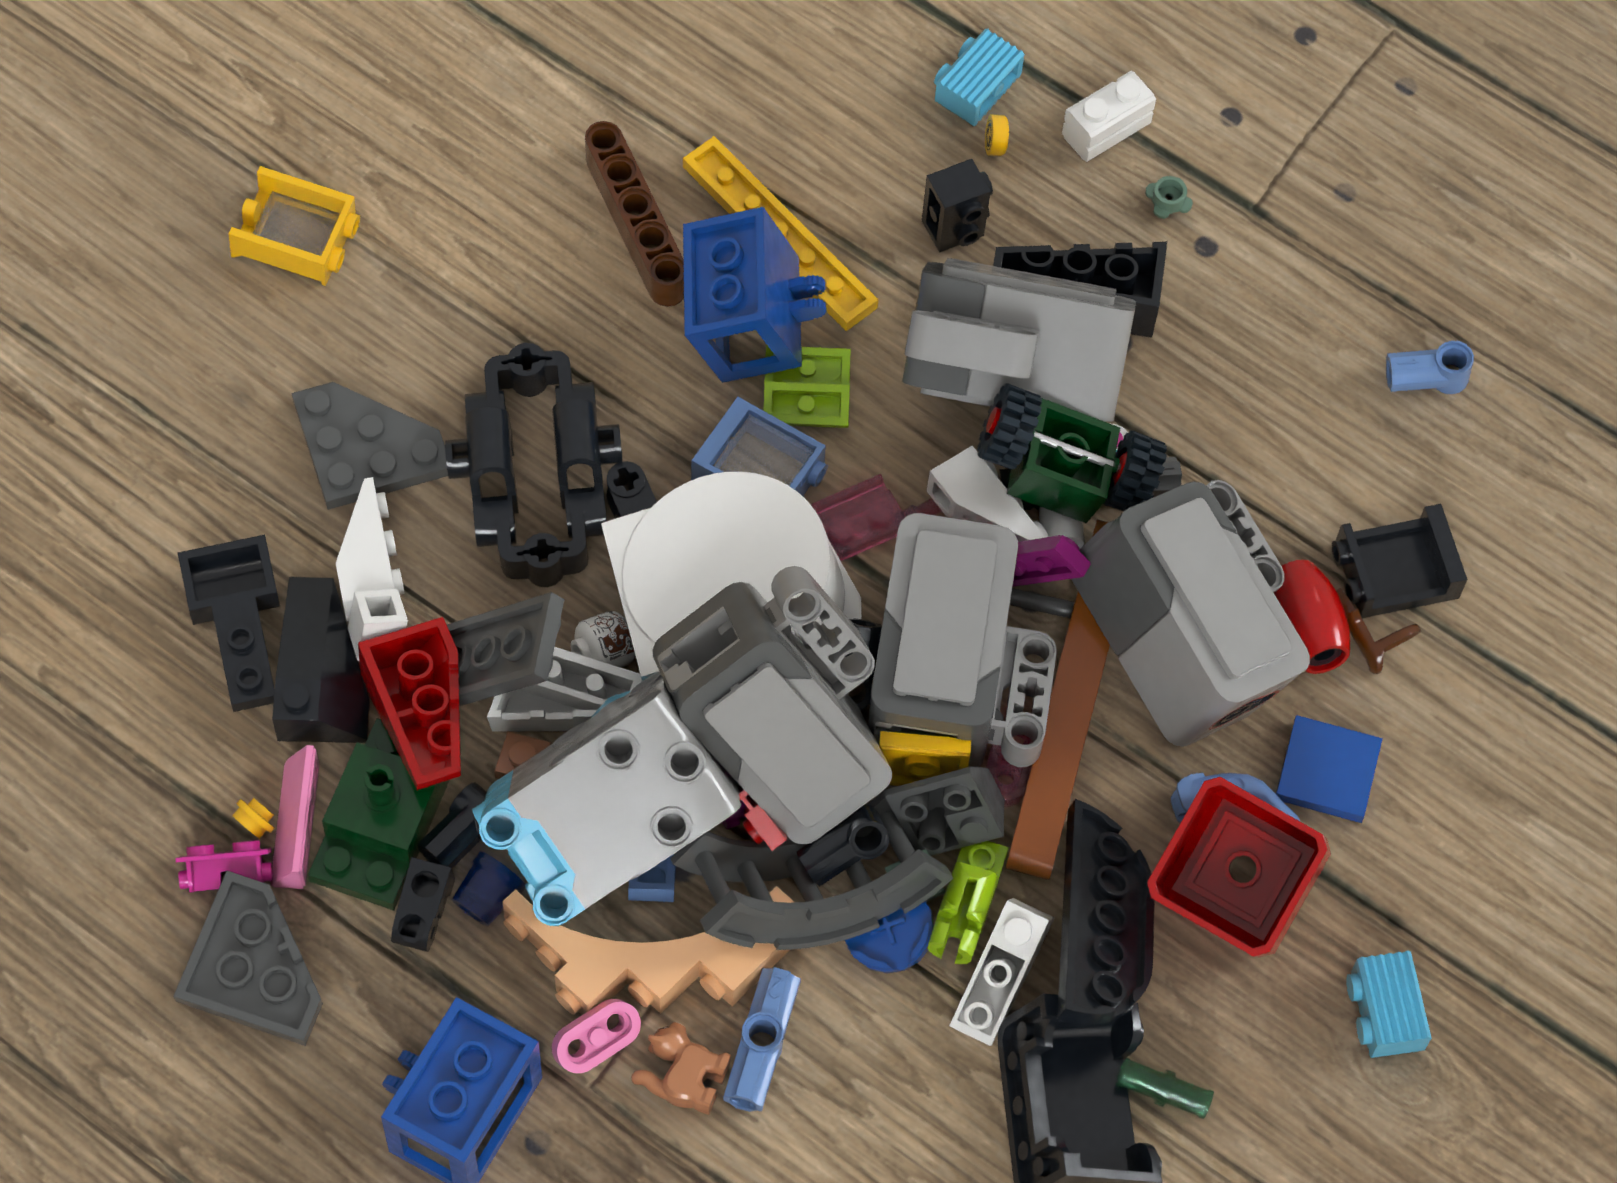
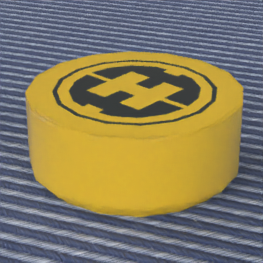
M990 114L985 129V151L988 156H1003L1006 153L1009 139L1008 119L1005 115Z

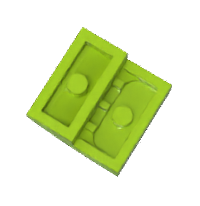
M766 345L765 357L775 356ZM801 347L802 367L765 374L763 411L790 426L849 427L851 349Z

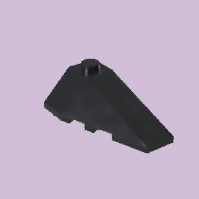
M289 577L275 678L272 716L277 741L366 743L368 739L370 699L361 675L359 662L354 652L334 579Z

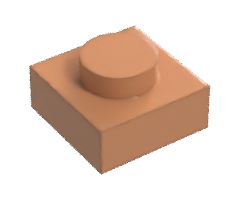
M508 731L495 768V778L500 779L550 746L551 742Z

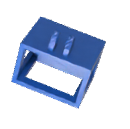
M764 207L683 224L685 337L720 381L724 383L802 367L801 322L814 320V318L818 319L826 313V304L823 300L819 298L805 300L804 298L822 294L826 290L825 279L818 275L799 277V256ZM756 330L775 355L731 364L729 336Z
M456 997L421 1054L417 1056L407 1050H403L398 1058L399 1063L409 1071L406 1078L403 1080L397 1076L387 1075L383 1081V1087L394 1094V1097L382 1114L381 1120L390 1153L444 1183H479L542 1080L539 1041ZM520 1078H524L522 1088L478 1160H476V1150ZM408 1138L449 1159L450 1170L409 1148Z

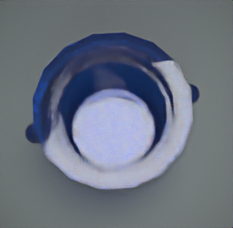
M479 851L472 860V866L451 900L470 917L488 927L503 911L502 901L515 889L522 894L525 890V883L501 862L487 853Z

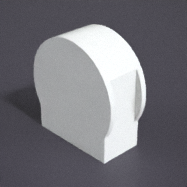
M722 472L702 476L675 488L651 508L601 523L643 681L659 672L652 652L655 642L717 593L733 583H749L769 602L774 598L771 591V583L774 576L786 567H802L809 572L840 610L844 611L845 591L842 573L818 514L800 493L774 478L750 472ZM802 593L796 594L793 598L799 597ZM820 617L815 620L820 625L824 624ZM791 626V630L797 635V637L804 644H807L805 640L798 634V632Z

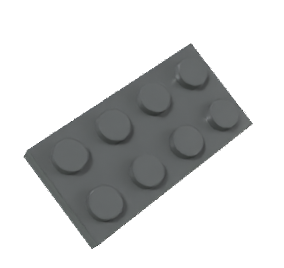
M549 592L447 624L458 650L459 706L548 681L553 665L552 657L557 633L561 627V614L565 599Z

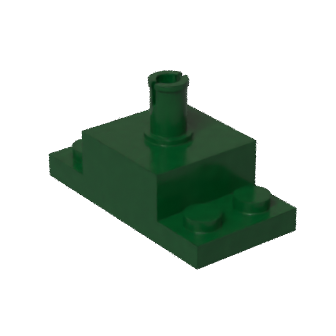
M376 718L365 745L356 743L322 820L325 836L308 873V879L311 883L394 911L403 890L411 857L417 858L419 853L417 844L427 835L450 780L417 790L382 720Z

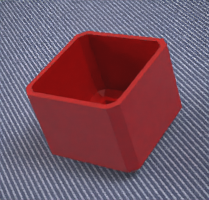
M1217 777L1203 782L1148 879L1147 884L1151 898L1251 956L1263 957L1274 954L1277 951L1329 859L1331 851L1328 840L1322 833L1226 779ZM1240 856L1250 857L1256 864L1254 878L1246 883L1237 882L1230 873L1232 862Z

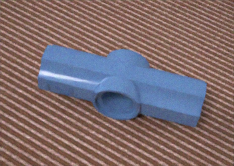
M776 967L762 968L748 1017L742 1026V1037L723 1096V1101L730 1103L737 1109L748 1112H762L775 1066L782 1053L784 1036L801 983V978L794 976L790 971ZM764 1032L774 1038V1042L767 1046H758L750 1038L756 1033Z

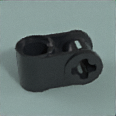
M624 461L613 465L608 471L606 497L615 519L651 508L658 502L644 471L637 464Z

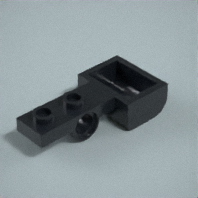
M265 534L178 552L193 625L210 621L215 623L233 712L274 704L275 688L258 611L280 607Z

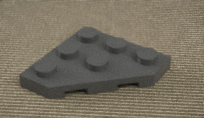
M335 382L292 393L293 403L328 510L357 502L365 478L373 477L376 493L385 492L386 494L448 476L445 444L440 430Z
M226 871L173 997L178 1003L306 1046L323 1002L269 884Z

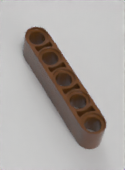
M596 122L590 125L585 134L587 166L650 297L660 306H675L684 299V259L621 130L612 122ZM600 147H609V149H599V148H600ZM623 179V180H626V181L616 182V181H614V180ZM631 212H641L642 214L632 215V214H629V213H631ZM652 244V245H657L658 247H656V248H647V247H645V246ZM663 278H673V279H675V280H674V281H670V282H665V281H662L661 279H663Z

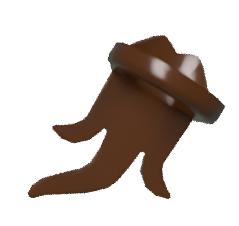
M1341 588L1337 589L1347 615L1350 633L1366 659L1369 671L1373 674L1381 673L1384 652L1421 632L1420 627L1417 624H1412L1374 642L1360 615L1359 609L1353 606Z

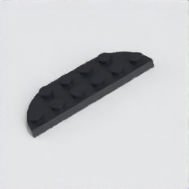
M1077 799L1073 801L1067 811L1057 1019L1076 1025H1092L1120 1018L1133 1008L1146 991L1153 970L1155 900L1151 898L1147 884L1152 873L1141 850H1137L1136 853L1132 850L1128 842L1119 834L1123 828L1097 808Z

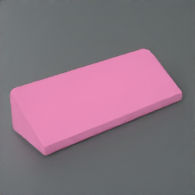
M306 745L288 758L284 765L272 864L273 880L270 881L271 886L276 888L303 889L306 886L319 773V760L314 745Z

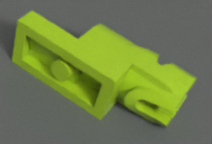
M985 841L961 848L951 874L953 879L948 883L928 943V950L934 956L941 959L948 939L955 937L961 941L955 964H968L971 962L991 907L1009 847Z

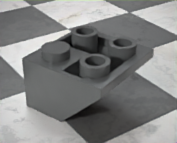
M967 767L885 790V797L915 851L926 849L930 856L1004 837L1005 799L989 768Z

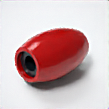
M1309 560L1288 562L1282 565L1284 571L1283 585L1274 592V595L1309 652L1310 663L1305 671L1311 674H1320L1336 669L1350 656V629L1340 597L1330 580L1313 562Z

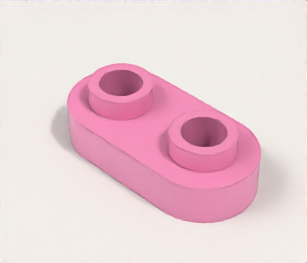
M608 999L558 1031L552 1043V1054L555 1061L572 1073H584L591 1070L636 1039L641 1027L639 1013L632 1005L623 1000ZM613 1014H617L619 1017L617 1026L613 1029H608V1018ZM579 1039V1050L575 1054H569L568 1046L570 1042Z

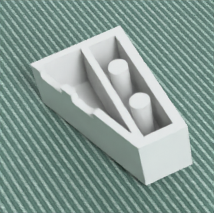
M554 647L553 665L548 681L495 696L487 719L492 731H568L574 726L589 720L609 697L630 691L643 680L640 673Z

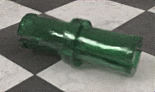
M1127 1057L1121 1066L1116 1085L1119 1087L1123 1086L1153 1098L1154 1104L1164 1107L1166 1103L1195 1114L1202 1119L1205 1118L1214 1095L1213 1090H1207L1176 1078V1072L1166 1069L1163 1073L1134 1062Z

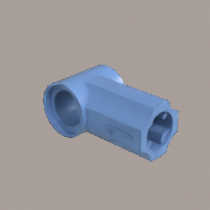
M1460 341L1445 342L1436 350L1387 353L1386 378L1388 388H1390L1391 392L1436 388L1445 394L1460 393L1469 382L1474 354L1467 344ZM1454 365L1458 367L1459 370H1451L1446 368L1445 366Z

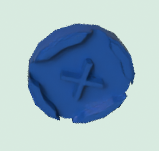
M926 901L906 914L900 908L894 913L877 920L880 925L879 928L845 940L853 957L870 970L887 974L905 971L920 962L928 951V943L934 927L933 913Z

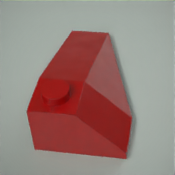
M440 617L359 642L361 675L373 704L417 790L460 777L458 650L444 618Z

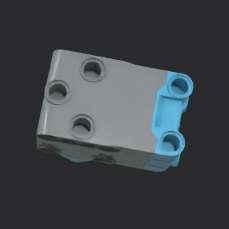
M657 672L639 683L632 690L609 697L589 720L574 726L556 739L553 744L495 781L488 788L485 801L473 808L472 811L479 824V834L482 841L488 847L496 850L507 849L508 855L528 883L525 884V888L533 901V911L536 918L543 924L559 926L629 880L646 873L729 818L741 807L738 782L682 722L660 672Z

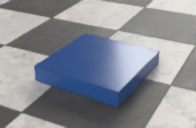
M1296 715L1276 795L1285 803L1362 823L1383 738Z

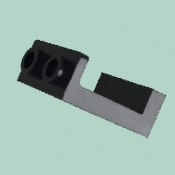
M1441 504L1424 507L1420 519L1353 532L1350 523L1342 524L1336 540L1332 542L1334 561L1337 566L1343 567L1346 576L1344 583L1346 596L1359 609L1362 618L1459 599L1468 580Z

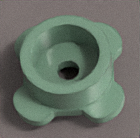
M1165 176L1156 183H1150L1146 187L1145 194L1152 200L1154 204L1153 213L1158 218L1165 219L1170 214L1179 211L1187 213L1192 208L1193 201L1187 197V187L1184 181L1178 177ZM1166 196H1169V197H1172L1173 199H1172V200H1167L1165 197H1166Z

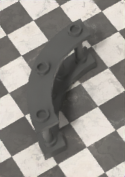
M885 790L867 805L872 806L878 811L888 831L889 843L901 864L872 881L863 863L859 860L846 869L855 889L840 895L823 898L817 884L810 877L796 854V851L807 844H797L790 839H787V841L771 851L765 841L757 844L755 841L730 839L708 831L677 851L670 858L673 865L690 873L703 876L716 905L700 920L705 933L722 941L743 947L753 948L755 943L774 944L776 950L823 946L872 931L880 927L877 920L894 913L900 908L906 914L936 894L953 879V876L946 865L920 849L914 850L885 797ZM866 826L861 828L857 832L856 837L869 835L874 827ZM793 878L805 902H774L763 881ZM726 881L743 882L750 897L733 889L730 891Z

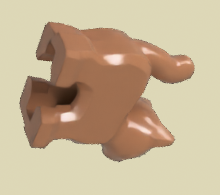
M677 1022L658 1029L654 1035H649L648 1039L651 1045H649L648 1051L662 1060L674 1062L664 1079H659L650 1071L638 1070L632 1074V1082L635 1085L645 1086L650 1092L665 1099L674 1106L694 1108L701 1113L709 1115L717 1098V1089L705 1087L703 1082L705 1079H710L722 1085L730 1067L731 1055L728 1053L718 1055L710 1052L700 1044L692 1043L687 1036L686 1027Z

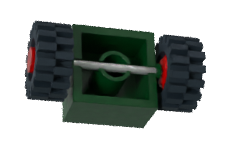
M1005 383V386L1000 388L999 394L997 393L994 398L993 406L991 405L988 410V418L984 420V430L980 433V443L977 448L979 452L977 455L981 459L1011 469L1006 494L1083 523H1087L1102 504L1124 512L1128 508L1154 497L1153 491L1155 488H1158L1160 483L1158 481L1159 476L1163 474L1165 468L1162 466L1167 457V454H1165L1167 446L1164 442L1131 430L1124 435L1123 441L1121 440L1118 444L1120 427L1040 398V395Z

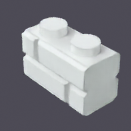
M1129 71L1119 77L1117 82L1109 83L1066 109L1062 135L1078 155L1088 162L1149 125L1152 121V110H1154L1156 98L1136 73Z

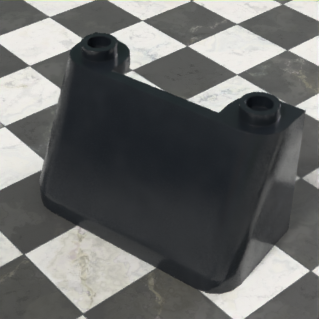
M1043 993L1007 1016L999 1028L998 1053L1014 1183H1162V1161L1155 1147L1149 1143H1135L1124 1059L1130 1056L1143 1040L1144 1028L1140 1021L1138 1003L1126 1014L1113 1021L1102 1024L1076 1025L1057 1019V994Z

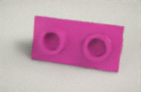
M260 840L232 843L233 851L214 853V844L186 847L187 856L175 858L176 863L186 862L187 869L178 872L180 889L189 888L190 893L219 889L222 883L221 872L230 871L263 883L264 881H272L271 862L263 863L262 855L271 853L272 849H260Z

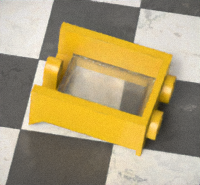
M260 166L257 171L258 193L254 200L247 198L242 207L243 225L241 229L231 227L228 233L231 258L244 256L321 281L322 285L326 286L331 273H338L345 256L343 246L347 238L353 239L359 227L360 215L356 214L355 197Z

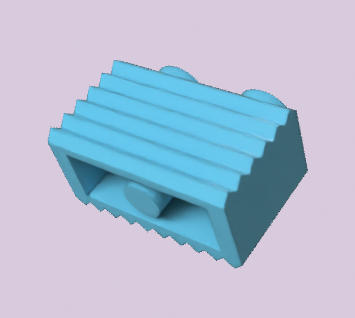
M984 29L976 39L969 37L964 42L958 53L959 58L952 66L946 63L938 71L934 79V84L936 85L935 101L971 125L976 126L978 121H981L988 110H991L997 100L1011 87L1012 83H1015L1016 79L1020 77L1025 54L1022 50H1018L1016 46H1011L1008 41L1005 42L1002 37H998L996 33H991L989 29Z
M1411 951L1358 958L1351 970V974H1347L1346 985L1350 1000L1352 1002L1357 1001L1361 1017H1358L1356 1020V1029L1360 1044H1367L1371 1058L1425 1051L1432 1038Z

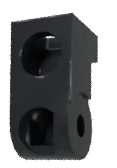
M411 857L392 927V943L426 952L430 950L437 931L438 921L442 917L447 898L451 895L455 877L451 867Z

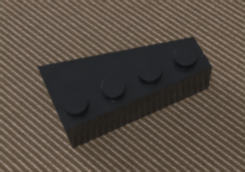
M1168 241L1152 242V247L1133 248L1132 243H1115L1114 248L1090 249V244H1073V248L1069 250H1053L1051 245L996 247L993 266L1116 289L1117 296L1136 301L1131 334L1152 338L1160 306Z

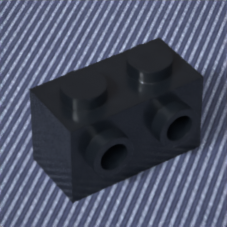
M973 159L926 176L922 222L939 253L959 245H971L984 236L986 219L990 216L988 206L990 196L993 194V188L988 175L984 171L980 172Z

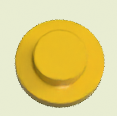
M253 798L249 803H246L240 799L236 803L239 808L232 816L257 838L260 839L266 831L271 833L275 829L269 822L274 814L258 800Z

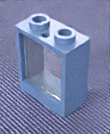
M737 397L691 460V480L714 473L750 472L779 480L804 497L810 486L817 487L826 474L828 465L825 464L826 445Z

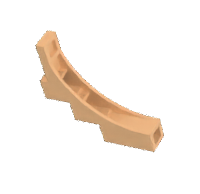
M777 886L769 893L774 902L794 903ZM516 889L502 901L505 918L503 923L508 931L519 941H523L525 938L538 949L536 951L538 958L551 971L555 972L557 969H560L555 974L557 991L555 997L573 1015L577 1012L583 1015L603 1001L612 999L627 984H629V993L640 1005L646 1008L651 1005L661 1014L698 977L701 978V986L711 997L716 1000L723 998L733 1007L759 981L762 968H772L790 951L776 950L774 944L755 943L753 948L743 947L722 941L705 932L690 937L659 942L639 943L608 940L570 930L562 925L549 926L543 924L536 918L533 905Z

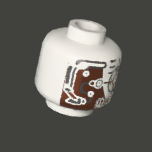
M609 611L582 620L577 625L574 635L575 639L571 641V652L617 667L627 666L633 661L635 652L626 617H623L616 611Z

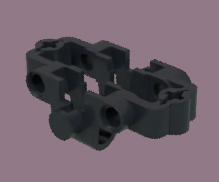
M522 343L512 348L508 355L495 356L487 361L484 368L486 392L465 394L466 438L445 440L446 464L449 479L470 478L477 547L498 545L501 568L506 577L511 579H529L539 587H551L560 582L564 575L580 573L588 565L586 537L604 535L601 523L607 522L601 465L623 462L619 424L598 426L594 382L573 384L570 360L565 353L556 350L543 351L538 345L533 343ZM559 384L555 386L556 404L552 408L561 505L562 509H566L568 537L573 539L560 542L549 533H539L527 539L524 545L513 546V544L517 543L515 513H519L512 460V456H514L513 436L509 413L506 411L504 390H501L513 388L516 393L522 396L533 397L542 393L547 385ZM575 464L589 465L593 470L594 487L569 489L567 469ZM489 472L502 474L506 482L507 495L483 497L480 476ZM540 559H548L546 562H540Z

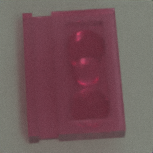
M881 474L810 504L818 514L829 542L840 561L897 537L900 522L905 518L890 489H887Z

